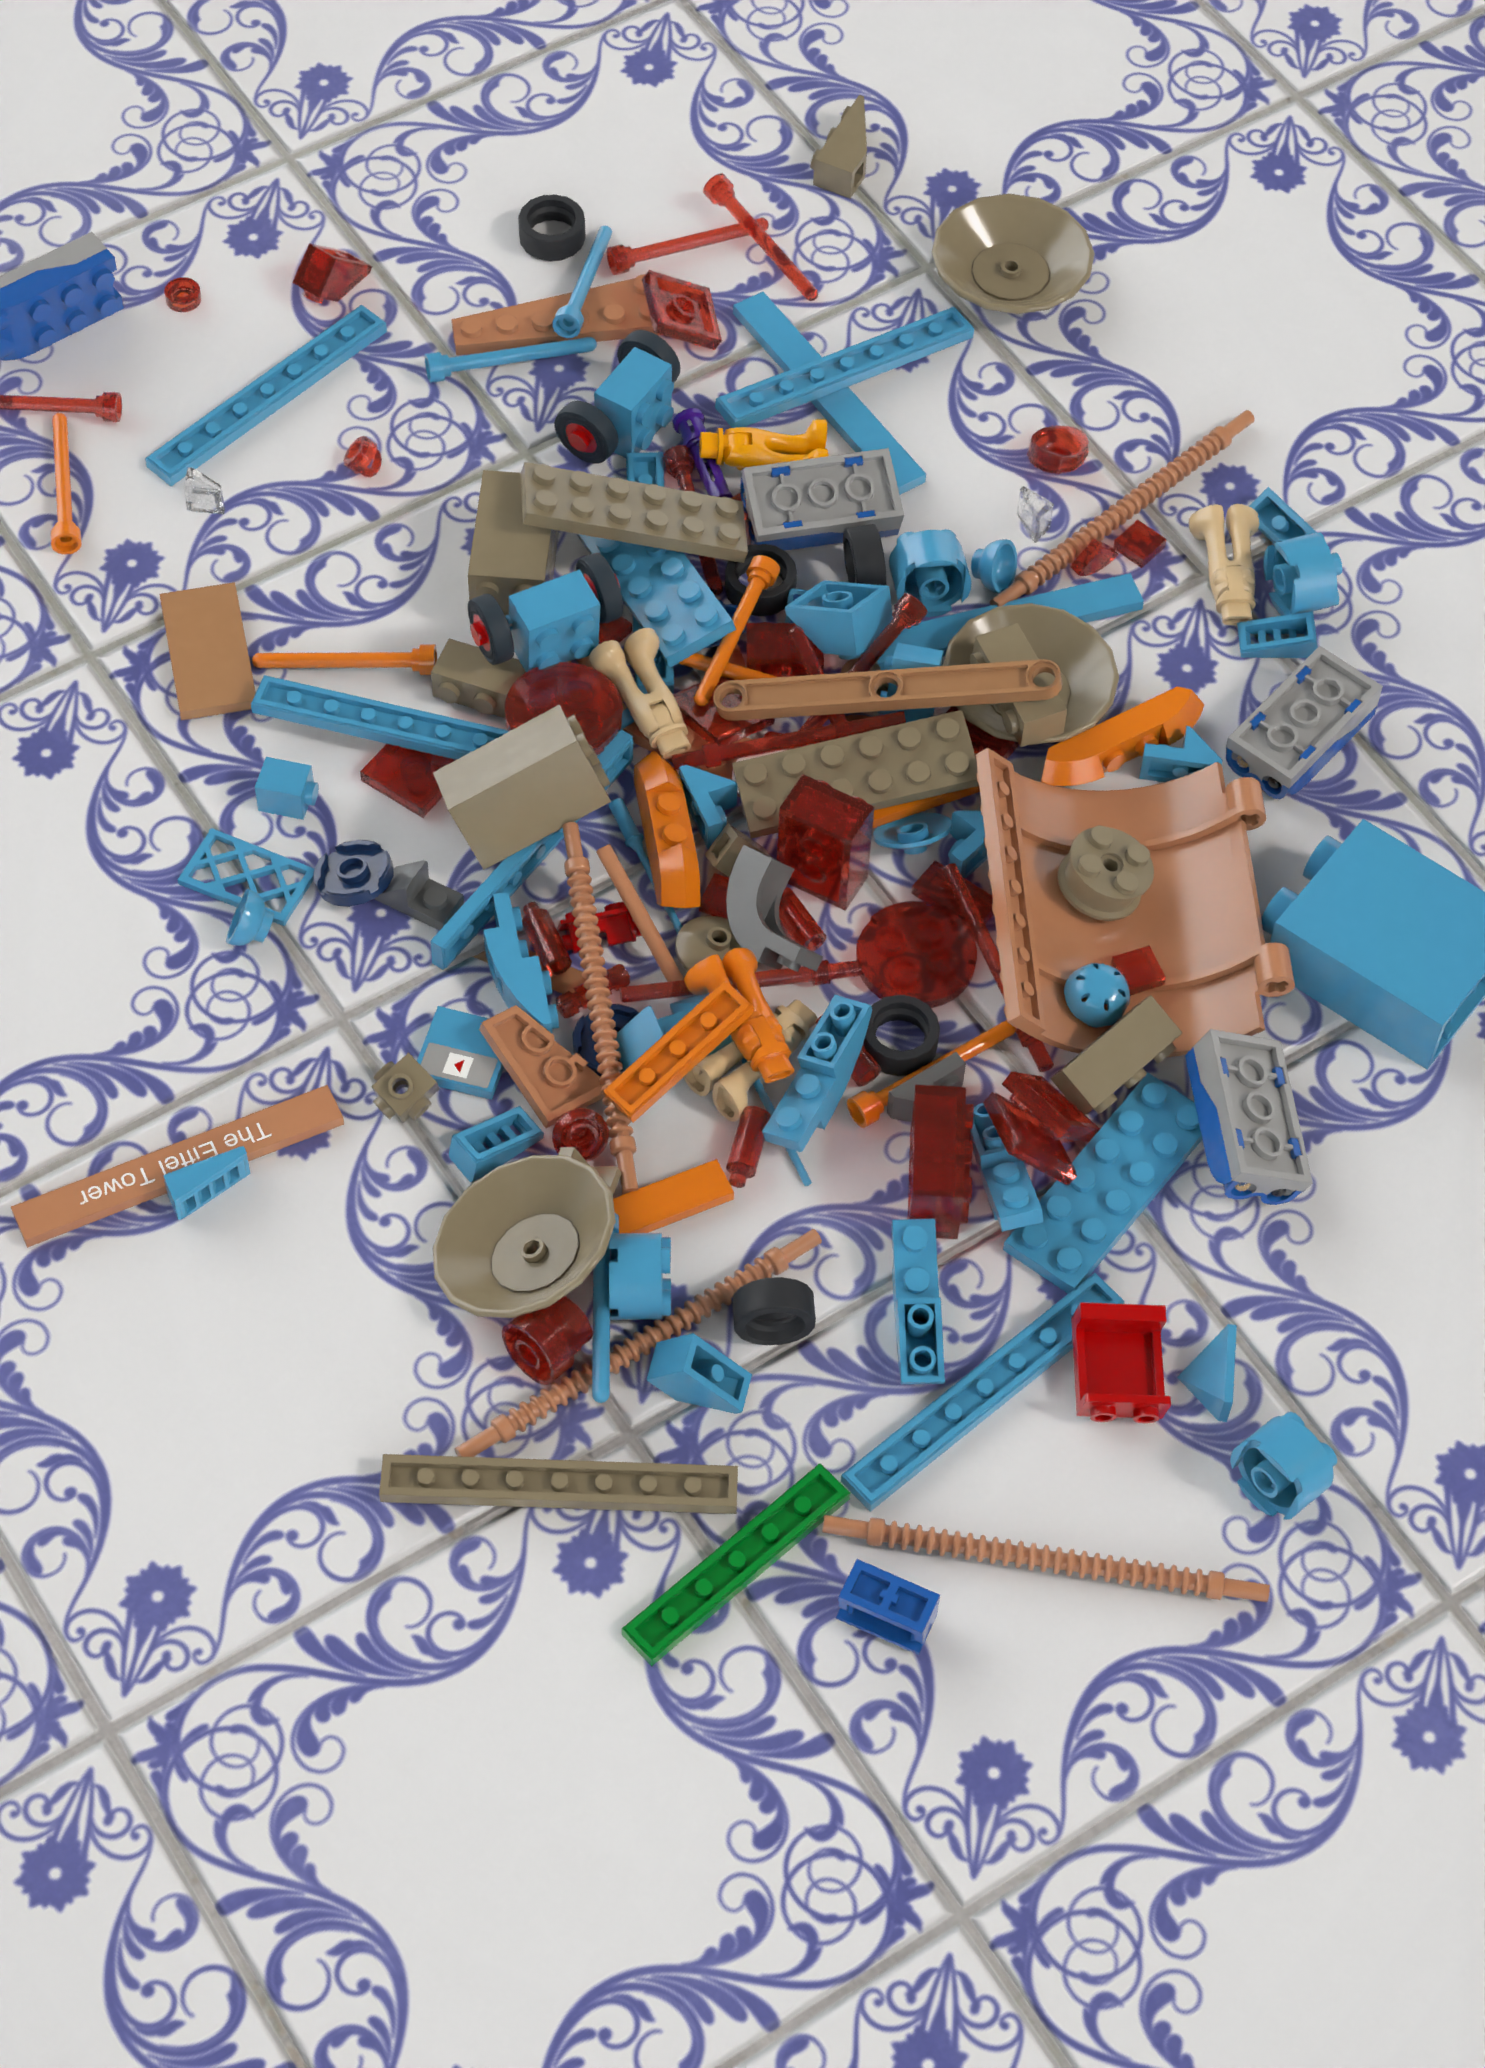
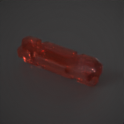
M616 964L607 969L605 978L609 980V984L606 988L610 990V995H612L611 990L619 991L630 984V975L622 964ZM584 983L574 987V993L567 991L555 999L556 1008L563 1018H570L580 1012V1007L583 1009L587 1008V1003L590 1000L585 997L588 990L585 989Z

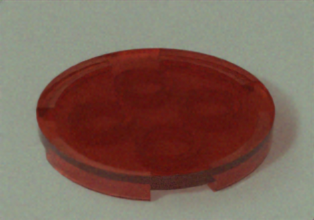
M559 662L540 670L538 667H535L524 673L514 682L506 697L505 723L508 732L559 704L567 718L573 714L575 715L589 745L593 747L596 755L604 751V747L611 742L618 730L621 729L623 707L617 688L605 675L582 664Z
M900 902L881 909L871 916L869 923L864 927L857 940L856 965L859 975L869 990L881 999L888 996L905 995L916 997L928 1004L930 1008L938 1007L962 994L970 984L976 969L977 946L967 924L956 914L950 915L938 908L927 906V902Z

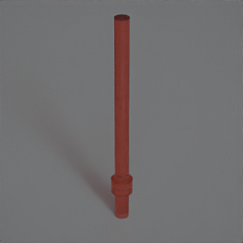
M904 711L722 746H718L716 742L702 745L703 749L672 755L675 770H679V767L684 765L692 767L706 765V768L722 766V761L821 743L906 723Z
M955 863L948 864L942 868V873L1004 998L1003 984L1000 979L999 951ZM1017 1028L1015 1032L1023 1047L1028 1048L1039 1072H1046L1053 1068L1054 1063L1044 1043Z
M822 960L817 972L802 966L798 972L790 968L757 971L755 976L760 987L812 982L813 985L830 984L831 979L861 976L862 967L860 960L829 963L828 960ZM684 980L619 988L621 1003L694 995L688 990ZM731 984V986H732L734 989L737 990V988L735 987V985H734V984Z

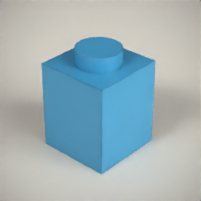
M266 757L254 787L258 811L304 820L308 806L315 805L319 791V784L314 782L312 765Z

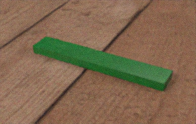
M819 1463L621 1629L622 1636L653 1666L824 1522L825 1515L831 1516L849 1501L850 1492Z

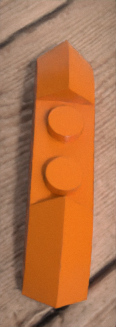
M1177 686L1097 724L1093 728L1048 748L1041 782L1052 786H1073L1090 783L1105 777V772L1116 771L1125 762L1138 756H1143L1145 743L1170 746L1185 736L1186 726L1194 727L1201 716L1204 703L1192 689Z
M653 750L634 765V785L657 904L663 907L674 908L700 907L699 865L682 781L677 770Z

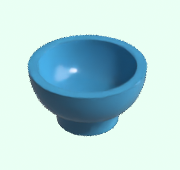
M996 540L988 544L984 549L979 548L974 552L971 561L972 575L974 578L980 579L987 589L999 594L1014 581L1017 569V552L1011 540Z
M250 889L245 891L236 908L227 933V944L242 946L249 944L252 940L263 943L270 930L274 913L265 910L262 898Z

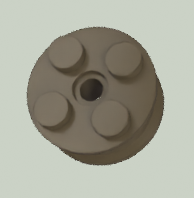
M1095 826L1081 832L1073 841L1070 852L1064 857L1058 869V883L1068 902L1083 914L1105 921L1120 920L1132 914L1139 905L1141 896L1149 889L1154 878V867L1147 847L1140 844L1129 834L1105 826Z

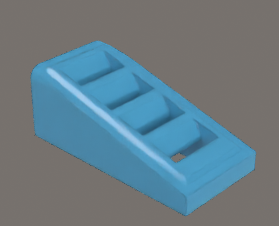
M1313 611L1237 622L1241 658H1308L1318 648ZM1250 634H1258L1259 643L1251 644ZM1266 634H1273L1274 641L1267 642ZM1281 634H1289V639H1282ZM1297 634H1304V636L1297 637Z
M518 1106L452 1135L449 1158L469 1182H473L542 1140L544 1133L522 1107ZM514 1125L521 1135L517 1136L509 1126ZM499 1133L506 1142L503 1143L497 1134ZM485 1142L490 1149L487 1150L482 1143Z
M240 1146L167 1173L163 1177L177 1219L181 1220L251 1173L247 1152L244 1146Z

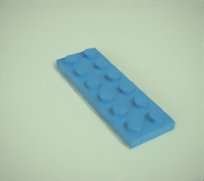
M576 534L589 554L600 553L607 560L618 579L623 602L642 629L652 628L656 632L660 642L658 652L669 667L676 665L736 630L729 614L683 552Z
M1147 1073L1039 1200L1044 1222L1016 1228L1004 1242L1003 1250L1069 1294L1092 1274L1202 1141L1195 1102L1150 1073Z

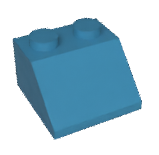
M823 580L785 606L786 615L822 653L839 655V658L844 660L860 657L862 652L872 645L878 644L880 639L894 630L890 586Z

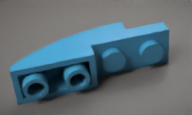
M509 892L493 894L496 928L483 929L485 955L496 988L508 1008L517 1005L552 1033V1029L559 1028V1019L556 1004L548 1005L546 995L552 994L549 970L541 971L539 956L529 957L526 939L518 940L517 931L523 930L520 907H512Z
M834 995L797 1057L800 1065L799 1071L762 1131L765 1141L802 1152L816 1128L825 1130L846 1089L860 1054L872 1014L871 1005Z
M1003 1100L993 1103L984 1102L975 1107L962 1109L983 1187L994 1219L998 1220L1001 1230L1007 1231L1044 1222L1041 1205L1023 1162L1021 1145Z
M935 1219L892 1220V1282L901 1385L944 1384L942 1311L938 1285Z

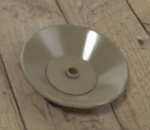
M1009 193L979 197L954 209L936 229L931 252L939 277L959 297L987 310L1013 314L1049 310L1073 298L1090 278L1095 254L1086 229L1068 211L1041 198Z
M1033 603L998 606L968 620L949 641L942 666L970 664V654L974 650L975 636L1018 623L1038 659L1051 660L1059 666L1063 682L1059 696L1067 708L1064 733L1029 745L1066 741L1093 728L1113 705L1119 674L1112 649L1093 626L1065 610ZM1047 673L1048 677L1053 683L1055 677L1052 674ZM997 704L956 706L958 710L963 711V715L968 722L996 738L1018 742L1014 734H1009L1006 731L1002 720V713Z
M531 1155L496 1167L467 1187L445 1214L432 1248L434 1278L451 1304L478 1317L515 1318L551 1306L580 1286L605 1255L616 1223L612 1190L594 1167L567 1155Z

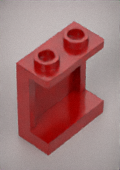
M1080 1302L1071 1318L1077 1416H1087L1095 1422H1109L1115 1420L1116 1417L1133 1418L1134 1422L1143 1424L1153 1423L1162 1419L1171 1407V1396H1165L1161 1330L1167 1322L1166 1305Z

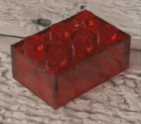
M802 774L779 808L777 860L794 868L787 884L846 911L868 878L874 806L868 804L860 797L850 796L831 787L823 780H815Z
M915 1085L910 1124L907 1219H935L936 1238L958 1239L960 1223H968L969 1203H971L972 1177H969L973 1156V1140H970V1129L973 1127L974 1105L966 1104V1087Z

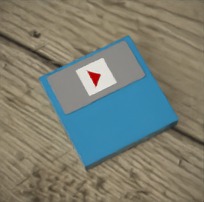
M441 1006L437 1007L417 1062L432 1076L439 1087L490 1100L493 1099L504 1066L479 1031L481 1022L489 1018Z

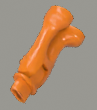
M734 948L725 954L722 961L718 954L703 959L687 971L684 976V983L692 994L699 996L710 994L724 980L730 985L734 984L738 992L753 1005L755 1010L748 1019L730 1034L736 1047L747 1061H751L750 1067L752 1070L760 1072L765 1083H771L792 1075L794 1068L788 1059L792 1052L785 1043L782 1026L766 1002L756 979L755 972L758 968V962L754 953L747 948Z

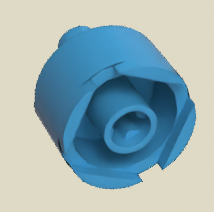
M945 529L941 531L924 530L916 533L905 532L897 538V545L889 557V569L896 596L901 606H906L909 608L910 613L916 616L935 617L952 611L951 605L959 599L963 602L968 597L972 584L962 546L953 531Z
M1321 532L1278 541L1266 548L1264 554L1265 581H1273L1275 592L1269 593L1275 609L1281 616L1321 610L1339 604L1337 575L1342 573V562L1338 553H1331Z
M612 1233L609 1241V1249H611V1259L609 1261L610 1320L663 1319V1316H671V1278H663V1274H670L671 1237H662V1233Z
M1287 1412L1283 1416H1276L1270 1419L1235 1447L1230 1459L1232 1469L1238 1465L1242 1478L1237 1483L1245 1496L1259 1510L1271 1517L1277 1513L1285 1515L1283 1520L1292 1519L1332 1485L1334 1477L1333 1466L1338 1461L1334 1450L1329 1445L1320 1443L1316 1436L1305 1427L1303 1420L1293 1412Z

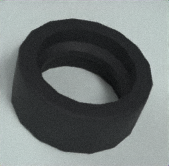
M556 194L541 195L527 202L522 207L518 216L520 244L528 254L537 259L560 261L572 257L582 248L586 239L584 211L577 202L568 197ZM553 220L564 222L572 227L558 235L541 234L532 229L539 223Z
M869 524L845 528L843 532V550L848 582L886 586L885 558L876 525Z
M751 544L747 545L748 554L744 563L728 560L725 569V591L727 599L731 604L738 606L747 586L739 581L740 576L746 573L753 557L764 555L778 563L780 567L779 576L783 582L773 589L762 590L751 615L759 617L769 616L785 610L789 590L796 589L797 583L795 561L786 551L774 545Z
M905 995L888 996L873 1003L871 1006L872 1014L862 1045L863 1054L869 1063L885 1074L906 1076L932 1062L937 1052L940 1026L937 1015L930 1006L916 997ZM901 1020L910 1022L919 1027L924 1033V1042L911 1050L899 1051L890 1049L881 1044L877 1039V1028L889 1021Z
M784 1277L764 1278L749 1282L740 1287L733 1295L734 1331L745 1341L760 1345H783L808 1336L815 1328L814 1294L807 1284L799 1280Z

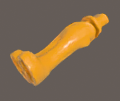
M813 420L806 432L799 435L780 434L749 427L729 428L725 430L724 435L723 428H717L716 433L700 432L699 455L700 458L715 459L716 465L723 466L725 462L726 465L736 467L739 471L745 467L829 456L828 449H825L827 420Z

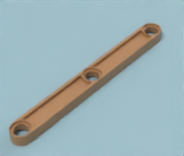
M1039 659L732 680L724 682L716 688L713 700L716 710L722 718L730 721L1048 700L1059 694L1063 682L1060 668L1055 662ZM1040 673H1050L1055 677L1053 683L1046 687H1039L1033 683L1034 678ZM886 683H892L898 687L896 693L891 697L885 698L876 694L879 686ZM734 693L742 696V701L736 707L726 708L722 705V700L729 694Z

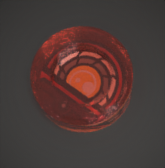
M181 277L171 280L165 286L166 304L173 311L189 312L200 305L201 291L199 284L195 280Z

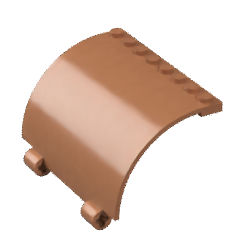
M989 748L976 754L978 770L976 777L981 796L980 811L984 821V844L987 849L989 864L988 878L992 889V911L995 916L997 932L996 945L999 950L1001 965L1000 979L1003 984L1005 999L1004 1014L1009 1024L1046 1044L1079 1054L1111 1026L1095 1028L1088 1026L1075 1017L1065 1000V983L1075 970L1090 963H1103L1119 970L1127 981L1130 989V1001L1124 1015L1139 1002L1151 995L1182 1031V1034L1172 1042L1176 1049L1166 1058L1186 1055L1210 1029L1253 1036L1265 1030L1260 995L1266 997L1283 996L1294 989L1295 982L1289 948L1282 943L1265 944L1247 836L1248 830L1256 829L1266 821L1262 789L1258 780L1250 777L1238 778L1231 781L1225 788L1222 765L1216 762L1184 777L1146 787L1108 791L1079 790L1052 786L1022 776L1014 771L1013 763ZM1095 826L1110 827L1129 834L1140 844L1147 847L1153 863L1154 878L1149 889L1141 896L1140 903L1135 911L1120 920L1105 921L1083 914L1068 902L1058 883L1059 866L1064 857L1070 852L1073 841L1081 832ZM1084 997L1081 1000L1085 1002L1087 998ZM1104 1004V1009L1106 1011L1108 1010L1107 1004Z

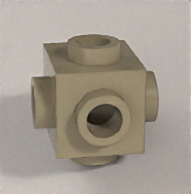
M409 1052L396 1064L392 1061L385 1064L375 1074L374 1079L377 1082L371 1086L378 1096L373 1100L378 1109L389 1120L396 1115L403 1123L409 1117L416 1120L423 1115L432 1104L429 1099L440 1090L437 1082ZM403 1087L408 1088L405 1093L397 1094L399 1089Z

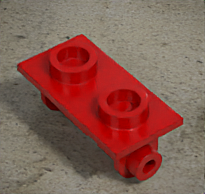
M624 902L606 905L604 912L595 914L598 918L596 926L600 928V933L605 932L608 946L635 942L636 937L642 936ZM572 912L565 914L564 920H560L557 930L558 932L567 930L568 935L561 936L564 952L571 950L573 954H576L581 950L577 946V941L580 938L575 935V931L578 929L574 926L576 918L572 915Z

